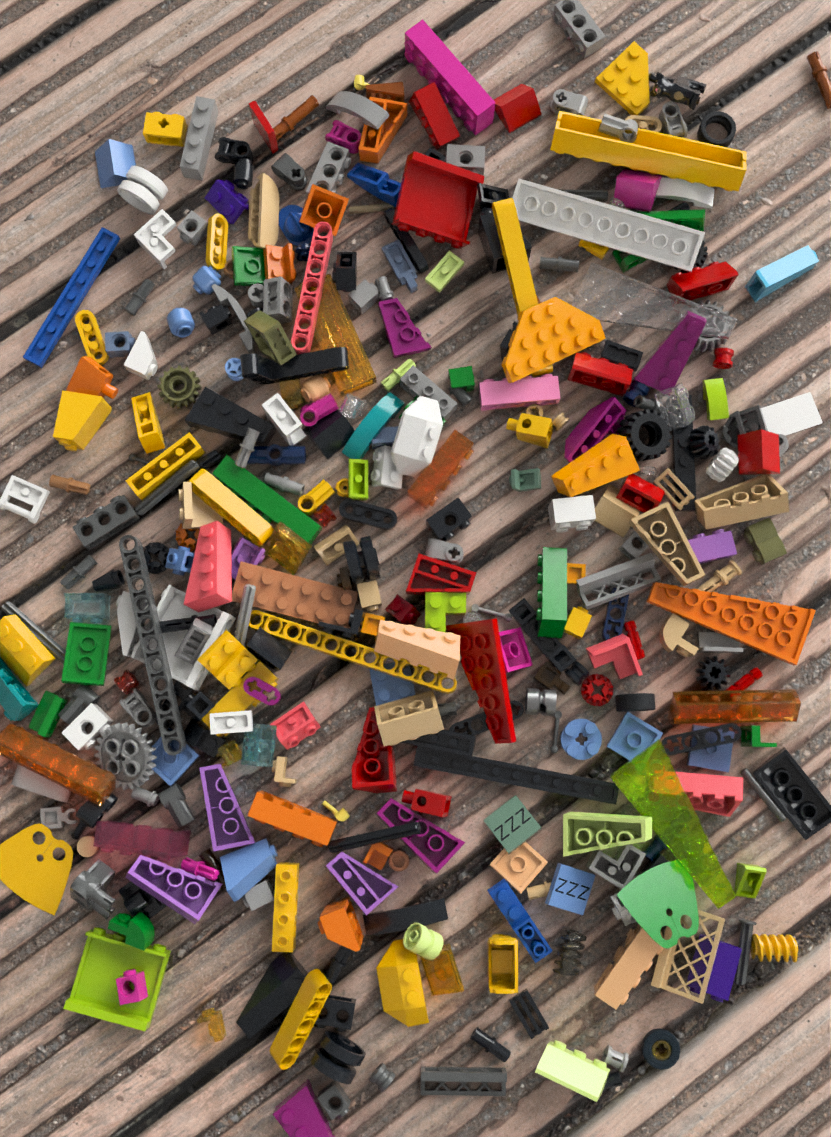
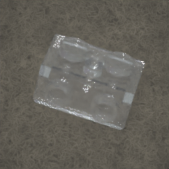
M682 383L654 394L660 413L664 415L663 419L669 421L667 425L668 427L671 426L672 430L687 426L695 420L694 408L690 406L688 391Z

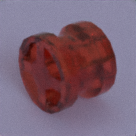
M325 503L319 511L315 510L313 512V515L324 529L328 526L329 522L337 519Z
M128 669L123 672L121 677L114 679L115 684L126 695L130 693L132 687H137L140 684Z

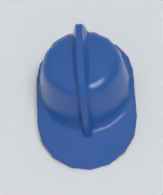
M288 205L279 212V227L287 240L293 245L309 244L312 241L314 228L299 222L302 207Z

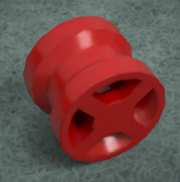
M716 348L714 350L715 360L713 361V367L718 369L732 368L733 362L731 357L734 356V350L730 348Z

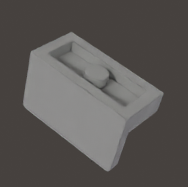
M697 632V652L738 654L743 652V648L739 647L738 641L720 633Z

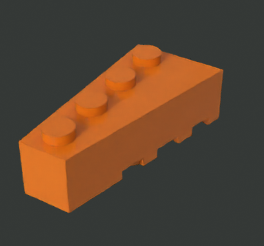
M263 790L256 793L247 815L259 823L273 825V828L284 832L286 830L292 832V836L303 840L305 837L310 839L312 844L323 847V845L328 846L338 822L335 819Z

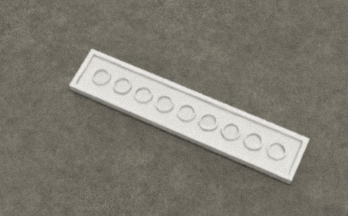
M518 179L513 195L518 220L689 272H692L705 232L523 179Z

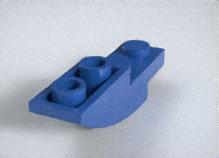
M505 879L487 890L535 963L553 951Z

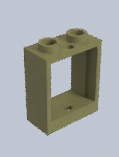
M260 310L244 320L262 354L279 365H283L297 355L279 321Z

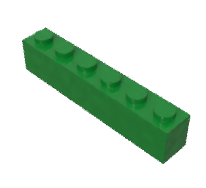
M228 455L213 471L212 474L217 480L231 489L237 497L244 499L247 502L246 504L254 511L257 509L261 512V517L269 524L272 521L277 524L278 527L276 529L286 536L288 533L294 537L292 541L298 546L302 547L304 545L309 548L322 531V527L248 470L235 465V461Z

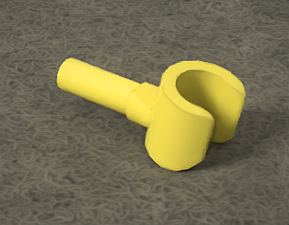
M355 75L354 87L356 90H363L365 85H370L364 82V76Z
M327 801L322 803L324 807L334 814L338 821L344 822L350 817L344 808L337 811Z

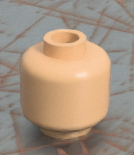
M320 375L312 376L302 383L301 394L308 403H313L330 393L329 388H331V384L327 378H323Z

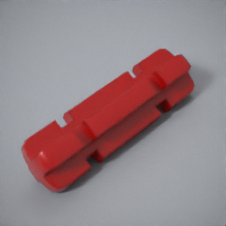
M635 621L625 622L624 628L628 632L626 635L630 638L637 660L645 658L644 650L641 649L642 644L638 631L635 630L637 628Z
M753 668L749 671V674H745L734 685L727 688V694L731 698H735L740 694L739 692H743L756 680L760 679L763 676L762 672L758 668Z

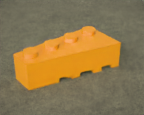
M612 433L551 475V478L558 493L573 497L638 472L640 468L627 438Z

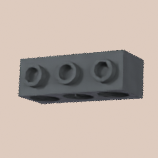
M125 495L114 497L111 499V503L105 507H98L93 511L94 514L79 519L76 525L72 527L85 548L93 549L140 519V516ZM122 506H126V512L119 514V509ZM109 517V523L102 525L103 518ZM92 527V533L89 536H85L86 529Z

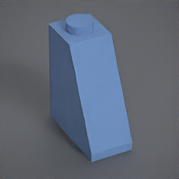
M267 838L220 857L226 890L234 902L239 900L276 867L275 857L278 856L275 845H270Z

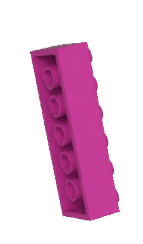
M422 19L407 30L404 42V55L407 61L415 65L419 75L424 76L429 84L435 82L444 103H448L457 118H461L466 129L472 131L476 136L492 124L495 101Z

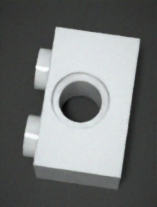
M91 703L62 734L77 750H89L96 743L95 739L101 732L106 731L107 727H110L113 720L97 704ZM88 723H91L93 726L90 734L85 731Z

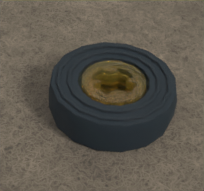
M653 1029L645 1035L642 1041L643 1057L653 1068L660 1070L669 1069L678 1061L680 1045L676 1037L668 1030ZM659 1044L666 1048L663 1054H659L656 1050V1047L659 1048Z

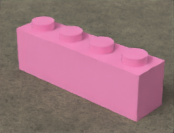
M544 374L538 378L526 376L513 383H508L507 378H503L502 381L486 379L483 382H479L481 411L529 407L533 404L539 406L554 405L560 401L558 376H553L552 374Z

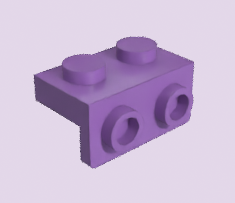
M240 537L231 552L232 578L236 580L241 561L260 565L265 557V549Z

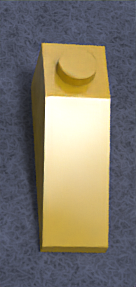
M148 392L132 397L138 438L146 454L164 449V438L151 393Z

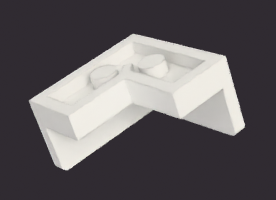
M161 209L134 236L139 245L163 269H166L167 266L164 261L175 252V249L164 236L177 225Z

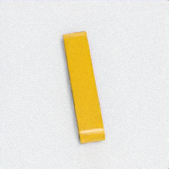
M200 469L188 481L191 482L192 492L256 546H262L274 533L273 527L205 469Z
M314 969L306 975L270 1047L269 1052L281 1070H286L295 1063L332 990L331 983L320 969Z

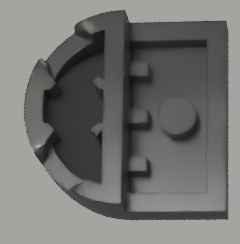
M757 405L740 412L735 411L729 416L723 427V433L726 441L731 446L738 449V435L760 429L768 431L761 407Z

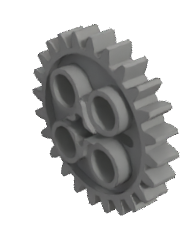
M125 722L107 727L106 731L101 732L102 737L97 738L100 744L94 746L99 751L94 754L95 757L99 758V761L95 762V764L101 765L98 772L104 771L103 779L109 777L110 785L115 783L116 788L122 786L123 790L128 788L132 790L143 785L144 782L150 780L149 776L154 774L152 768L156 767V764L152 762V760L157 758V756L152 755L156 748L150 747L153 741H147L148 733L142 735V728L135 729V724L128 726V723Z

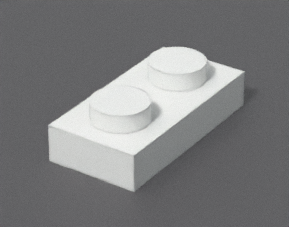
M252 710L210 713L211 735L253 731Z

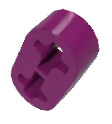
M249 677L244 682L245 692L267 705H276L281 699V693L277 688L259 678ZM257 681L256 685L262 689L260 692L257 690L251 692L249 691L251 687L248 684ZM274 690V695L277 698L268 702V696L263 693L264 691L271 693Z

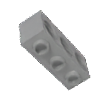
M561 0L555 4L553 12L554 22L560 25L566 38L572 41L575 50L581 53L584 59L603 47L606 36L579 0Z
M327 142L306 189V196L312 184L337 194L336 189L338 185H342L344 180L343 173L351 164L349 149ZM336 157L341 158L338 161L333 160ZM328 174H333L332 177H326Z
M414 365L400 379V387L413 398L423 396L437 400L441 417L446 421L457 410V402Z

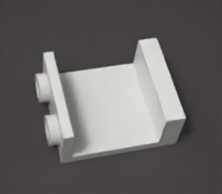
M278 393L262 404L267 418L289 446H295L307 437L301 429L302 423Z

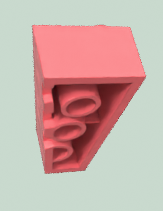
M218 521L201 526L184 599V605L197 612L232 602L231 530Z
M655 770L650 777L648 801L730 817L743 801V777Z

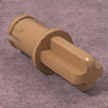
M53 474L49 480L50 487L66 490L67 493L72 491L87 495L90 492V484L76 481L72 477L68 479Z

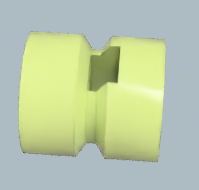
M413 923L404 934L403 944L406 949L417 953L427 960H433L442 950L443 938L439 933L428 929L424 925Z

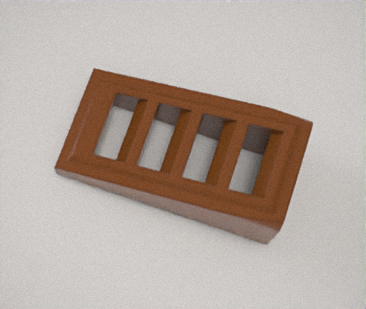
M403 82L365 85L367 99L375 97L405 103Z

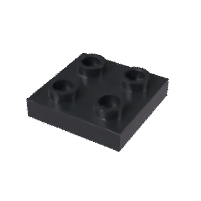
M131 881L118 890L124 899L123 902L126 909L133 916L141 912L151 919L167 906Z

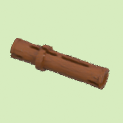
M816 51L809 54L807 60L812 69V77L816 79L826 108L829 109L831 108V82L827 75V67L823 65L819 52Z
M313 95L287 117L284 116L281 122L273 128L277 141L288 131L291 132L298 122L319 106L318 100Z

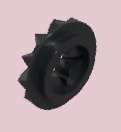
M159 542L149 543L143 547L148 572L152 574L164 572L167 569L165 565L169 548ZM149 553H153L155 555L159 553L158 558L161 561V563L156 561L151 562L152 557Z

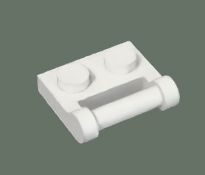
M12 475L0 498V509L3 511L9 510L35 524L39 519L40 512L50 491ZM13 497L32 505L33 508L29 511L10 503L9 500Z

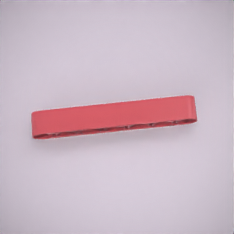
M327 222L317 223L312 236L291 344L297 355L309 353L312 346L333 242L332 228ZM322 232L328 233L326 236L319 235ZM319 250L324 251V253L321 255L316 254V252ZM315 268L321 269L318 273H313L312 270ZM310 287H316V288H317V289H316L315 291H313V292L308 291V289H309ZM307 305L313 306L311 310L304 309ZM307 323L310 325L307 329L300 328L302 324ZM300 342L306 343L303 348L296 347Z

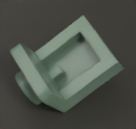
M535 468L521 471L512 469L509 477L510 486L518 492L541 489L540 469Z

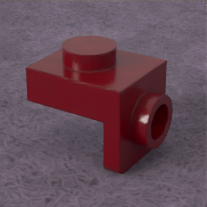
M398 594L385 609L404 625L415 624L421 615L412 604Z

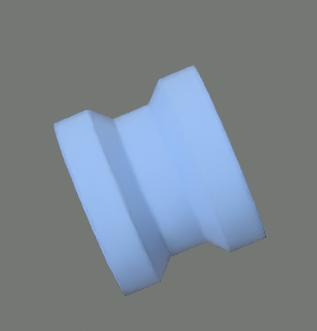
M229 359L225 364L228 377L233 381L242 380L244 377H242L240 359Z

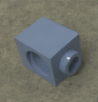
M129 331L105 333V351L109 357H128L136 342ZM120 342H125L123 347H118Z

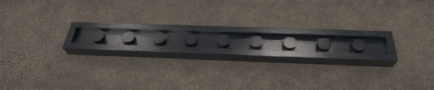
M417 746L413 765L615 805L620 785L475 756L468 757Z

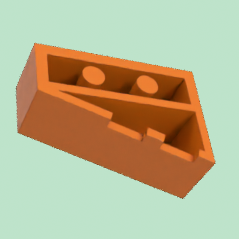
M370 97L369 100L389 113V117L379 129L364 124L359 145L360 161L379 164L408 115L407 103Z

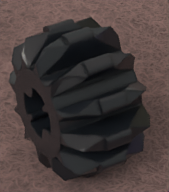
M703 425L691 431V435L688 437L690 441L688 445L691 447L690 453H694L695 458L706 460L718 454V449L721 448L719 445L720 439H718V433L714 432L713 427Z
M713 656L712 659L705 657L704 662H698L702 669H695V672L700 673L696 680H703L701 687H705L708 684V690H713L714 686L719 690L721 689V684H728L725 678L731 677V674L726 673L725 670H729L730 667H723L724 659L718 661L717 656ZM715 670L716 674L710 676L709 672Z

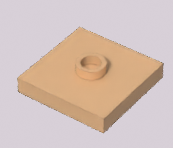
M524 842L510 854L504 848L490 863V866L514 889L522 894L547 865L548 861L527 842Z

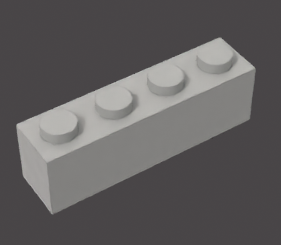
M196 96L180 163V169L185 178L203 181L219 112L215 99Z

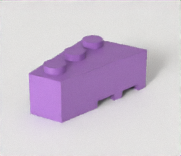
M340 852L325 865L364 915H368L398 888L397 885L344 852Z

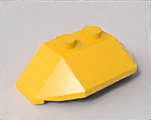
M403 939L393 940L376 967L383 1010L408 1027L429 1023L417 953L406 949Z

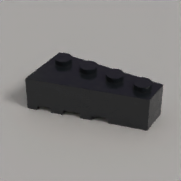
M207 387L204 388L185 419L190 427L200 428L241 441L244 440L248 427L260 432L255 443L258 446H267L276 432L274 425Z

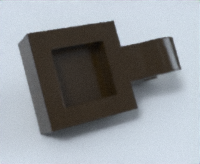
M339 568L340 574H336L338 587L343 586L344 591L352 589L351 585L353 583L351 576H349L348 568Z
M548 662L543 664L533 678L548 690L554 686L564 695L570 688L567 683L559 679L562 673Z

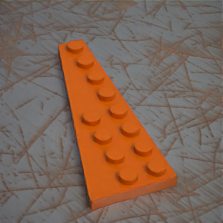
M658 582L653 583L646 601L793 666L798 663L816 611L793 605L788 606L776 602L759 601L758 599L700 591L699 589L683 588Z

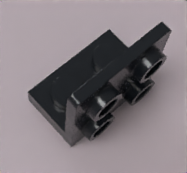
M355 609V613L350 614L348 625L351 629L320 621L318 626L322 629V632L334 636L335 633H339L344 639L354 641L355 638L360 639L365 613L363 610Z

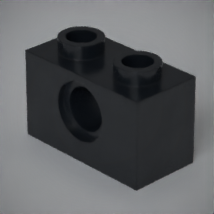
M458 497L426 519V525L436 539L447 542L455 536V531L458 529L462 531L471 524L472 515ZM452 517L456 523L453 526H448L444 520Z

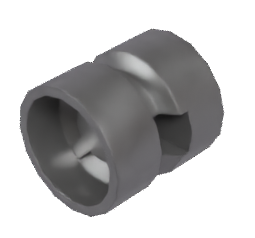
M526 689L525 714L537 715L541 712L542 716H555L556 690L544 689L543 692H540L539 689Z

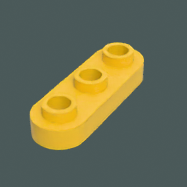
M222 214L211 216L208 219L205 260L208 267L211 265L217 271L225 267L227 255L228 221Z
M81 310L75 316V323L86 354L100 365H104L108 361L109 355L105 351V343L97 320L91 311ZM85 320H90L88 324H84ZM92 337H96L94 341H90ZM98 354H102L100 359H96Z

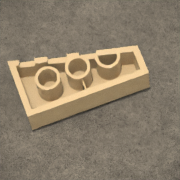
M762 474L695 500L697 520L707 530L789 512L788 492L770 474Z

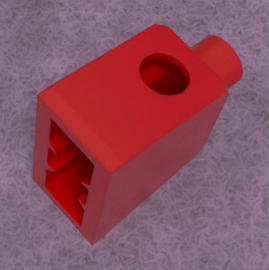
M415 789V792L404 790L402 802L411 804V810L439 817H448L452 796L423 789ZM423 797L426 798V804H425V805L422 804V798H423Z

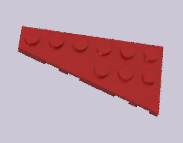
M497 618L446 625L448 632L460 635V662L472 690H475L479 700L477 702L479 707H483L487 716L486 723L495 744L516 742Z

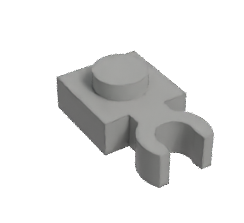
M63 806L40 808L41 824L49 829L63 828L64 821L67 824H76L78 820H72L70 814L77 812L78 809L71 808L64 812Z

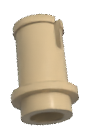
M544 881V884L527 887L529 901L546 897L551 882L546 883Z

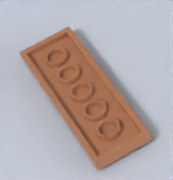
M241 561L232 592V601L241 604L244 586L251 584L256 586L252 607L317 624L320 621L349 628L348 621L350 614L354 611L358 592L352 590L344 591L343 588Z

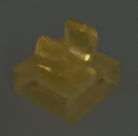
M235 740L219 747V752L216 754L217 757L222 756L225 762L221 765H227V767L245 758Z

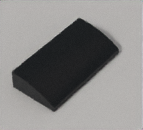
M785 747L753 772V775L805 840L831 823V805Z

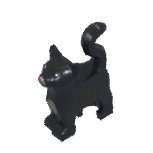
M653 72L649 74V81L655 83L650 96L658 98L667 97L673 102L688 105L692 110L699 104L701 98L699 96L701 93H704L707 84L679 76L673 79L664 77L659 72L656 75Z

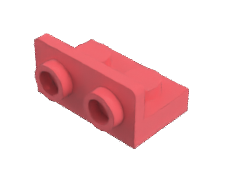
M304 701L270 724L280 743L287 750L296 747L300 741L315 734L321 727Z

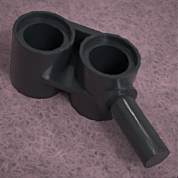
M101 785L75 814L79 818L80 823L72 833V838L75 840L79 839L88 826L91 829L94 828L104 816L103 812H108L115 805L118 797Z

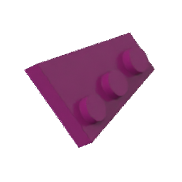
M397 298L378 302L379 312L393 358L431 350L432 347L424 340L418 327H415L410 320L409 314Z

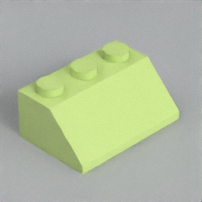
M550 1041L545 1048L535 1073L597 1102L602 1095L610 1069L606 1067L607 1064L598 1059L592 1061L586 1058V1054L575 1049L573 1052L567 1049V1045L560 1041Z

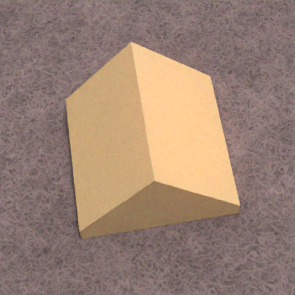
M609 484L595 507V521L623 538L631 527L629 524L630 520L637 517L640 511L617 499L616 496L619 489Z

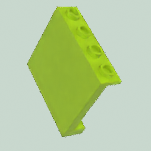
M94 927V929L85 933L88 936L70 998L65 1001L63 1009L146 1031L152 1021L171 951L161 944L149 945L143 951L125 944L126 936L123 934L114 933L112 935L106 933V930L103 928ZM136 969V972L144 971L148 997L139 1002L120 1005L116 979L123 976V972ZM130 981L129 986L134 990V984Z

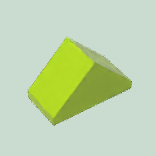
M737 863L735 896L756 899L767 872L766 868L758 865Z

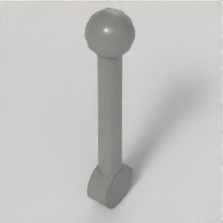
M473 604L471 607L473 612L488 613L502 617L506 621L512 619L510 613L502 614L481 608L477 604Z

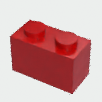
M630 474L626 477L616 498L645 513L659 506L665 490L635 474Z

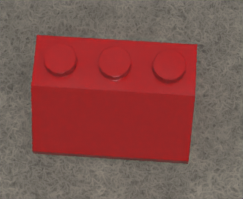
M716 261L704 268H693L692 272L684 274L679 272L672 275L667 283V288L673 305L676 306L729 290L739 274L726 261L721 263Z
M580 352L574 356L567 380L623 397L631 384L633 369L628 368L627 365L622 363H610L608 359H597L591 357L588 353Z

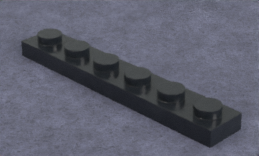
M672 395L670 399L673 470L678 479L695 496L693 500L691 499L687 505L683 506L681 511H696L694 453H690L691 447L688 445L690 443L688 437L693 430L692 395ZM674 481V486L684 497H687L688 495ZM675 494V499L680 503L682 500Z

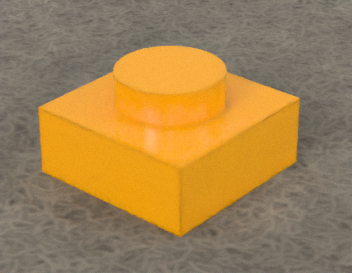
M567 563V584L577 585L576 580L585 577L586 564Z
M365 613L361 633L376 636L380 620L385 621V617Z

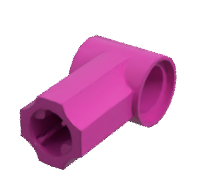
M329 393L311 404L304 405L300 410V420L305 426H313L318 420L338 410L339 407L334 397ZM312 412L314 417L307 419L304 417V414Z

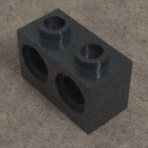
M329 994L323 1006L327 1009L328 1013L324 1016L319 1015L314 1027L326 1028V1026L334 1027V1030L346 1032L347 1029L351 1030L356 999ZM345 1010L349 1017L340 1019L337 1012Z

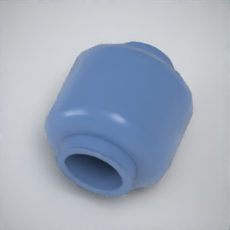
M211 265L209 267L202 266L192 276L195 283L193 287L199 294L211 295L214 292L211 285L216 284L220 286L221 275Z
M175 308L167 316L168 326L171 333L175 336L187 337L195 328L194 320L188 309Z

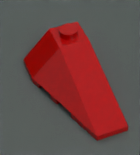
M371 707L366 716L363 734L352 765V788L371 793L396 792L394 747L383 745L377 725L375 708Z

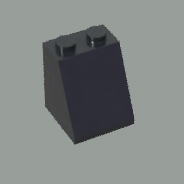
M487 211L480 216L478 234L491 273L494 274L506 270V265L493 211ZM522 235L529 262L532 246Z

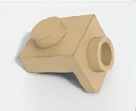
M277 756V760H273L272 772L275 773L274 781L279 782V786L291 787V783L295 784L297 779L285 778L287 757Z

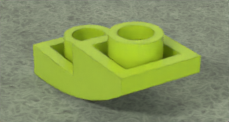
M723 378L702 380L703 400H706L707 420L729 418Z

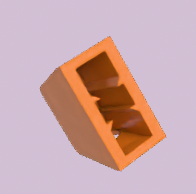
M89 356L80 358L66 389L69 392L102 396L103 398L106 395L111 399H114L118 393V389L110 385L113 374Z

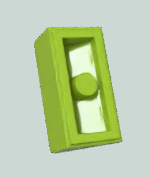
M348 459L349 499L366 501L368 499V460Z

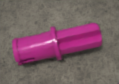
M186 857L181 862V869L213 881L218 878L219 870L205 865L204 861L197 862Z

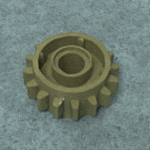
M178 365L175 369L170 367L168 372H163V378H159L161 384L157 385V387L161 390L159 395L163 398L165 404L169 403L171 408H174L176 405L181 409L182 406L189 408V404L196 403V397L200 396L198 390H202V387L198 384L201 381L199 377H196L194 371L190 372L188 367L182 369ZM179 384H183V385H184V387H183L182 390H180V391H176V390H175L176 387H177V385H179Z

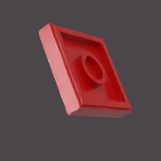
M252 101L249 103L253 123L273 154L278 151L275 131L257 102Z

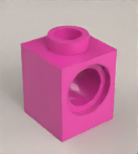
M136 969L123 972V976L116 979L120 1005L139 1002L148 997L144 971L136 972ZM130 981L134 984V990L129 986Z

